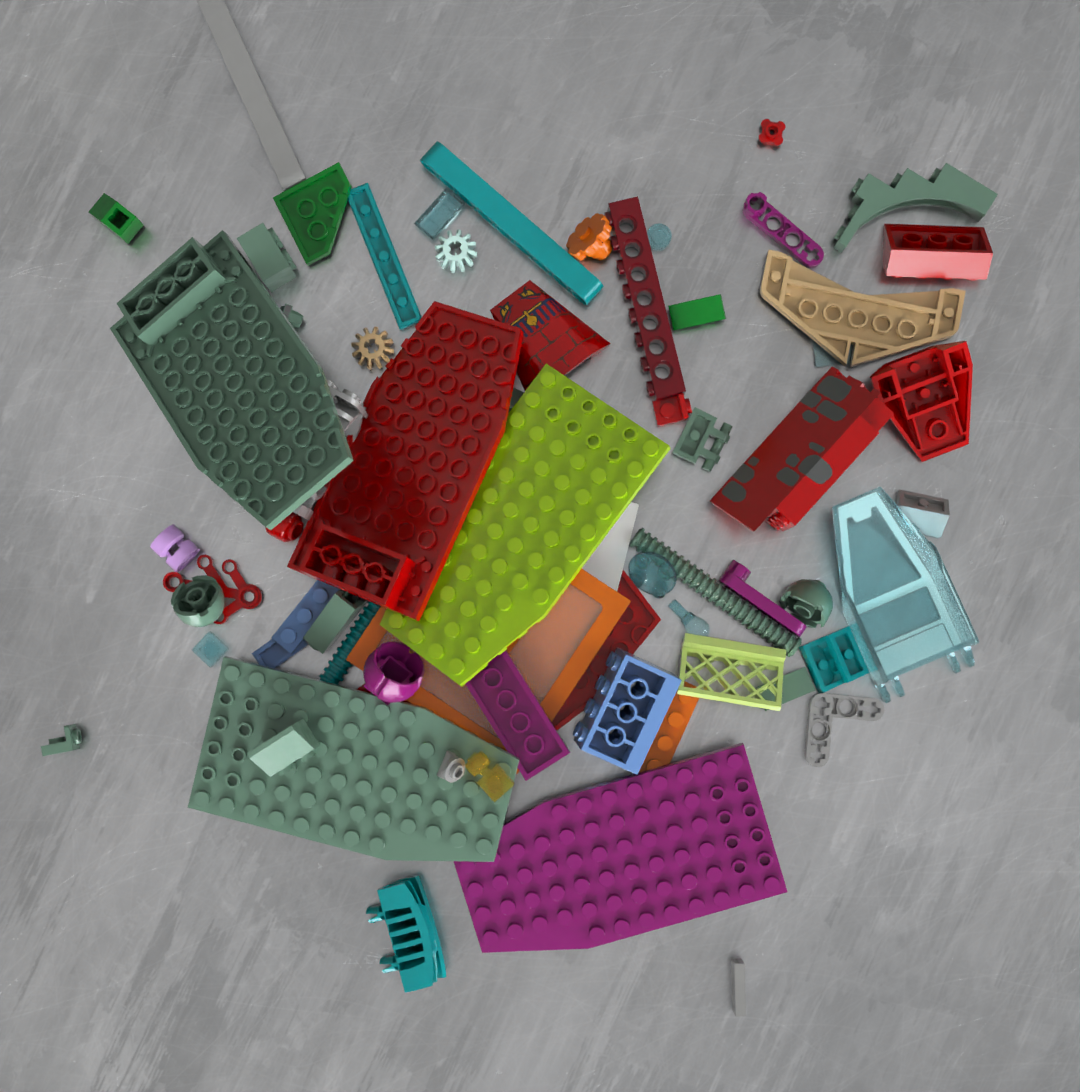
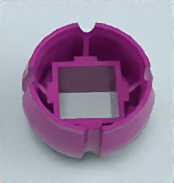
M400 642L382 643L368 656L364 665V687L386 705L401 702L413 696L423 680L425 670L421 657L416 652L411 654L409 652L410 647Z

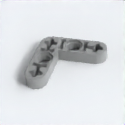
M828 693L812 695L808 704L804 750L806 762L814 767H822L828 762L833 717L877 721L884 714L883 703L878 699ZM820 697H823V701L827 702V707L822 708V716L827 715V720L813 719V714L819 715V707L815 706V701H820ZM848 699L853 704V710L849 714H843L840 710V703ZM858 700H861L860 706H870L871 702H874L873 705L878 707V712H874L872 717H870V712L859 711L860 716H857L859 710ZM820 722L824 724L826 731L823 736L816 737L812 733V727ZM811 739L818 742L825 741L824 746L819 744V752L823 753V758H818L816 763L815 759L810 757V754L816 751V744H811Z

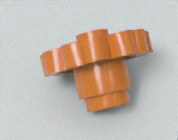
M598 213L594 214L591 219L589 217L585 218L576 226L575 232L568 238L566 247L569 249L568 253L579 261H582L586 256L599 261L608 257L613 248L609 239L612 229L609 225L610 221L603 214Z

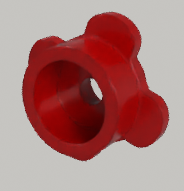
M764 119L761 122L762 132L759 135V141L768 145H781L783 142L782 132L786 127L782 121L776 123L771 122L769 119Z

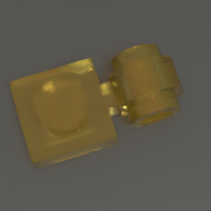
M474 752L467 759L465 767L474 777L478 774L483 775L477 781V784L495 803L515 783L498 764L489 769L488 765L491 761L484 752Z

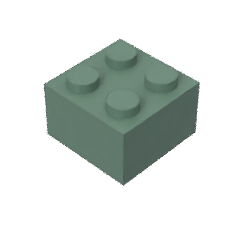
M261 223L237 238L271 293L297 278L293 272L297 267L286 249L280 250L284 246L272 227L267 229L264 223Z

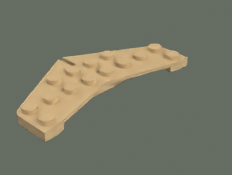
M768 250L760 285V295L765 301L844 367L847 364L850 344L854 345L850 367L952 337L959 329L966 292L965 290L948 288L940 289L939 291L880 295L856 293L793 261L792 257L774 250Z

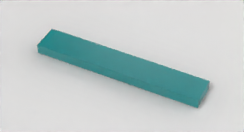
M365 183L352 188L348 197L349 204L398 327L402 331L416 325L422 316L369 184Z

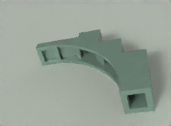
M945 163L941 169L936 168L929 180L907 168L902 175L897 173L890 186L868 173L864 180L859 178L851 190L855 195L851 199L854 206L847 215L850 221L846 227L841 225L834 236L837 242L833 248L842 253L861 226L887 211L913 205L940 206L963 213L979 222L986 215L998 194L948 163Z

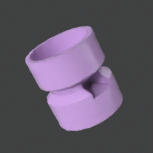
M174 524L164 529L150 546L159 557H166V563L176 573L184 569L200 551L190 539L184 540V533Z

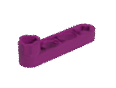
M761 192L749 194L742 209L744 216L806 268L817 267L824 258L823 249L766 201L767 197ZM758 203L760 206L758 210H754L750 204ZM767 210L769 213L765 215L763 221H760V217ZM769 218L778 219L780 221V228L777 230L769 229L767 226ZM788 234H796L799 237V244L797 246L788 245L786 242ZM804 242L807 244L804 248L807 252L815 251L817 253L815 256L817 261L815 259L807 260L808 253L804 250L800 254L797 252Z
M732 560L718 581L723 583L725 587L730 588L732 592H736V595L743 597L749 604L756 606V609L761 610L763 614H767L769 618L776 620L775 622L780 623L783 628H787L789 632L800 637L807 626L745 583L751 571L737 561Z

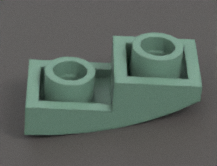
M806 667L783 676L781 705L815 691ZM765 684L755 687V689L757 690ZM769 689L760 693L765 700L775 702V695Z

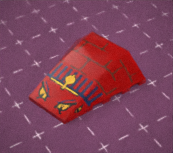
M531 280L490 309L494 320L521 328L524 332L517 373L525 391L545 364H548L565 376L588 358L592 359L611 344Z

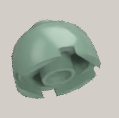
M201 575L192 577L193 581L186 585L184 582L181 583L173 592L171 598V605L175 614L183 623L193 627H205L212 624L221 616L225 607V597L220 585L213 577Z
M798 580L786 589L780 599L781 607L784 610L787 607L793 612L791 613L792 616L811 628H816L817 624H821V627H824L833 609L832 596L825 584L819 580Z

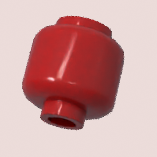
M292 512L272 530L266 527L265 530L282 542H289L300 536L304 525L302 517Z

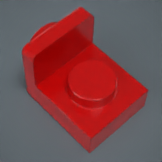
M683 393L674 397L652 401L657 427L686 421L689 418L688 414L692 413L689 398L685 399Z

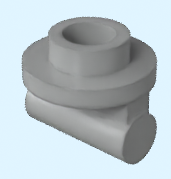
M446 751L437 776L453 783L464 775L465 762L462 758L456 756L455 753Z

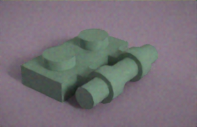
M695 407L672 454L693 464L701 456L706 459L702 468L711 472L714 464H718L721 458L719 454L724 444L728 443L730 439L729 433L733 426L724 422L721 429L718 430L714 428L717 418ZM709 436L715 438L710 450L703 448Z

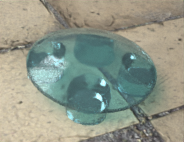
M641 552L631 559L628 568L629 578L637 588L652 594L656 598H663L675 587L677 581L676 571L673 565L662 555L654 552Z

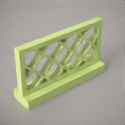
M685 633L680 651L679 678L682 681L678 687L677 694L780 711L783 669L786 659L785 649ZM687 656L697 657L702 663L693 668L686 661ZM721 661L727 668L718 672L711 663ZM745 665L753 672L744 677L736 667ZM704 667L713 675L707 681H704L697 673ZM765 669L777 671V677L769 681L762 671ZM730 671L739 679V681L731 686L722 677ZM693 676L700 685L696 688L684 687V680ZM754 676H757L765 684L757 690L748 681ZM718 680L725 690L721 693L714 692L709 685ZM743 684L751 694L747 697L739 696L734 689ZM769 689L775 695V702L765 700L760 693Z

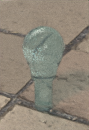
M676 599L669 604L668 607L681 619L687 633L708 637L710 626L707 621L694 615L692 612H688Z

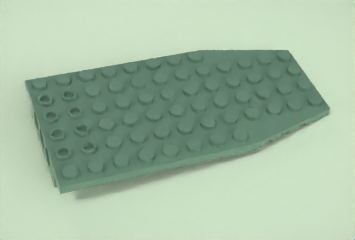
M223 230L204 246L193 237L189 239L116 303L124 316L110 330L195 466L266 528L272 530L354 461L323 369L229 235Z
M225 656L221 665L188 808L383 860L494 862L520 758L492 743L486 742L474 733L462 729L450 720L438 716L426 707L403 701L386 705L372 693ZM304 719L320 746L314 749L316 755L302 763L299 758L291 763L294 768L281 777L278 772L270 777L246 754L289 726ZM446 751L455 753L456 756L462 758L465 762L464 775L453 783L437 776Z

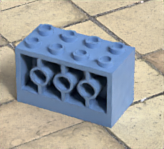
M617 647L616 651L611 652L607 658L606 666L608 668L604 676H599L595 684L596 694L593 699L589 698L584 708L585 717L582 722L579 721L575 726L573 736H575L574 741L581 750L638 775L682 680L672 672Z

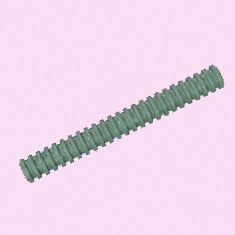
M644 528L638 530L630 542L631 548L633 546L636 547L637 552L642 551L644 557L649 556V560L656 561L657 566L662 565V569L669 570L670 575H676L675 578L677 580L679 578L682 579V583L689 584L688 587L690 589L693 587L696 593H702L701 596L703 598L706 596L709 602H715L714 606H720L722 611L726 610L728 612L727 615L734 616V620L737 621L739 619L741 621L740 624L747 625V629L750 630L752 628L754 634L759 633L760 638L767 639V643L772 642L774 648L785 649L787 657L795 654L802 643L800 637L795 638L794 633H788L789 630L787 628L783 629L780 623L778 625L775 624L776 620H770L767 614L763 615L761 610H755L756 606H750L748 601L744 602L742 600L743 597L736 596V592L733 591L731 593L729 591L730 588L723 587V583L720 582L718 584L716 578H710V574L707 573L705 575L703 569H697V565L694 564L692 566L690 560L685 561L683 555L678 556L677 551L672 552L670 546L665 547L663 541L658 542L657 537L652 538L650 532H644Z

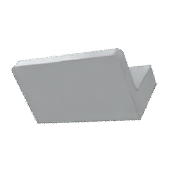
M899 490L897 493V510L894 519L901 530L940 538L950 516L949 500Z

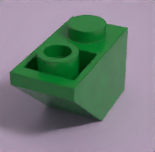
M105 193L89 210L93 217L127 244L143 227V223L135 215Z

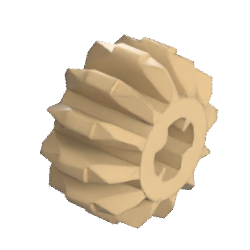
M366 327L363 329L365 336H361L359 333L355 335L360 342L351 343L352 348L358 349L352 353V356L359 358L358 364L360 366L367 362L368 370H372L374 363H376L378 369H381L382 364L380 361L390 362L386 354H394V349L389 347L394 342L392 339H386L388 333L385 330L379 334L378 327H374L372 333H370ZM372 343H375L378 348L377 351L374 350L375 353H370L367 348L368 346L372 347Z

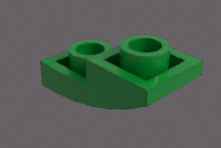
M721 294L668 306L673 331L726 319Z

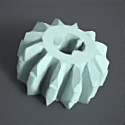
M458 229L456 236H452L451 230H448L447 239L443 236L439 237L441 244L435 245V251L439 252L435 257L437 261H442L441 267L443 269L450 265L451 273H455L458 266L461 272L465 271L464 264L470 267L473 266V261L470 258L477 257V252L473 250L476 247V242H469L471 239L469 233L462 237V232ZM455 247V250H457V247H459L461 253L459 255L457 253L452 255L451 249Z

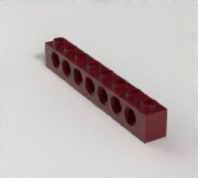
M638 196L608 203V212H604V216L610 221L609 225L612 227L614 235L610 236L613 251H618L619 260H616L619 275H623L625 284L622 285L625 300L629 299L631 308L628 309L631 324H636L637 333H634V339L637 348L641 347L643 357H640L642 371H647L649 381L646 382L648 395L653 396L654 401L674 397L680 393L685 394L686 388ZM623 223H628L632 226L633 230L625 233L620 230L619 226ZM629 247H634L638 250L639 254L635 257H630L626 254L625 250ZM634 271H640L644 274L645 278L642 281H635L631 274ZM646 295L650 298L651 303L641 305L637 301V297ZM652 319L657 327L653 330H648L644 327L643 321ZM658 343L663 351L660 354H653L649 349V345ZM663 367L667 369L669 375L667 378L661 379L656 376L655 370Z

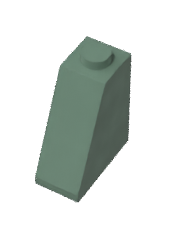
M340 589L333 595L303 639L314 650L320 651L322 654L333 646L368 600Z

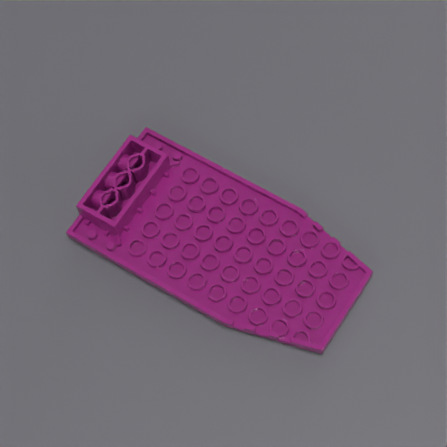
M743 743L639 772L638 775H629L543 800L532 809L524 811L513 820L504 824L494 862L453 861L482 953L589 949L788 892Z

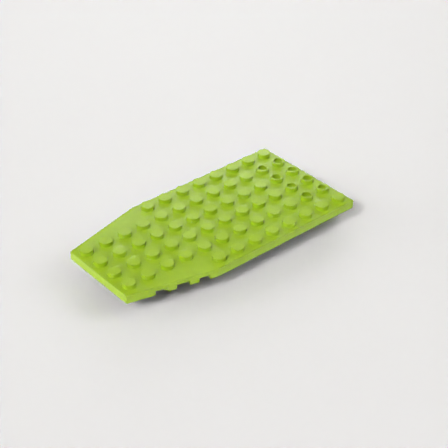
M545 364L508 413L503 437L420 621L386 609L380 625L462 687L483 670L493 658L501 655L517 638H521L528 632L529 628L547 616L669 452L670 446L548 364Z

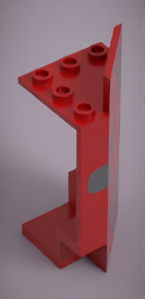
M832 366L727 480L710 502L753 532L767 517L769 518L767 523L775 530H788L797 525L879 434L878 431L895 413L877 398L881 393L880 391L873 388L870 392L864 387L863 382L850 375L846 378L838 369Z

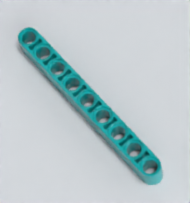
M436 141L420 159V162L428 171L582 304L587 306L604 287L597 277L443 144Z

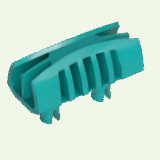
M419 876L401 878L378 888L377 892L381 905L368 907L366 914H377V916L368 920L369 923L386 921L395 953L393 956H384L380 959V964H391L381 971L389 973L399 970L405 993L433 986V983L438 981L437 978L447 977L438 932Z

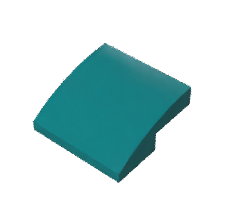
M850 626L799 647L818 693H824L870 673Z

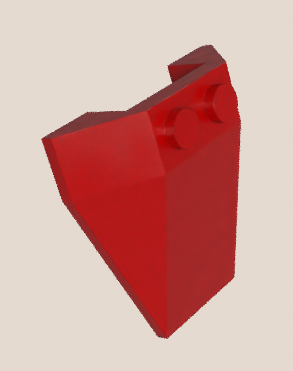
M967 341L927 347L885 363L870 376L873 388L881 392L877 398L895 413L890 420L921 462L969 444L973 363Z

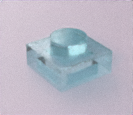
M211 631L192 649L209 667H213L229 650Z

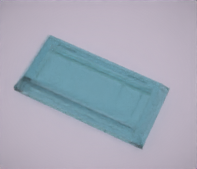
M446 187L414 224L429 238L434 240L463 208L466 202Z

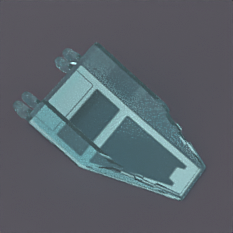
M881 487L833 506L843 616L847 625L851 628L875 688L885 703L891 701L890 694L885 686L888 680L891 679L896 694L902 697L905 693L898 676L946 655L952 670L955 673L960 672V664L954 652L960 649L967 666H974L975 660L970 646L978 644L979 639L936 546L927 540L919 531V528L902 513L901 508Z

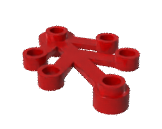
M201 555L198 557V567L203 569L207 576L213 577L223 590L224 597L236 599L224 608V619L221 622L216 620L215 624L221 625L226 623L228 617L241 608L254 609L260 605L262 601L261 590L256 585L246 583L238 571L236 561L231 559L225 560L222 563V571L230 575L238 589L227 587L213 566L214 561L211 556ZM203 558L209 559L207 567H203L201 564ZM232 562L234 564V570L228 572L226 570V565ZM169 572L163 578V586L169 592H174L177 588L171 584L173 578L179 579V585L183 582L185 585L192 582V580L184 579V576L178 572ZM248 592L254 594V599L250 602L246 600Z

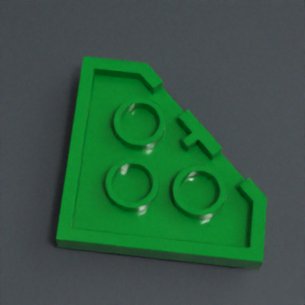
M339 162L273 197L308 266L331 254L352 188Z

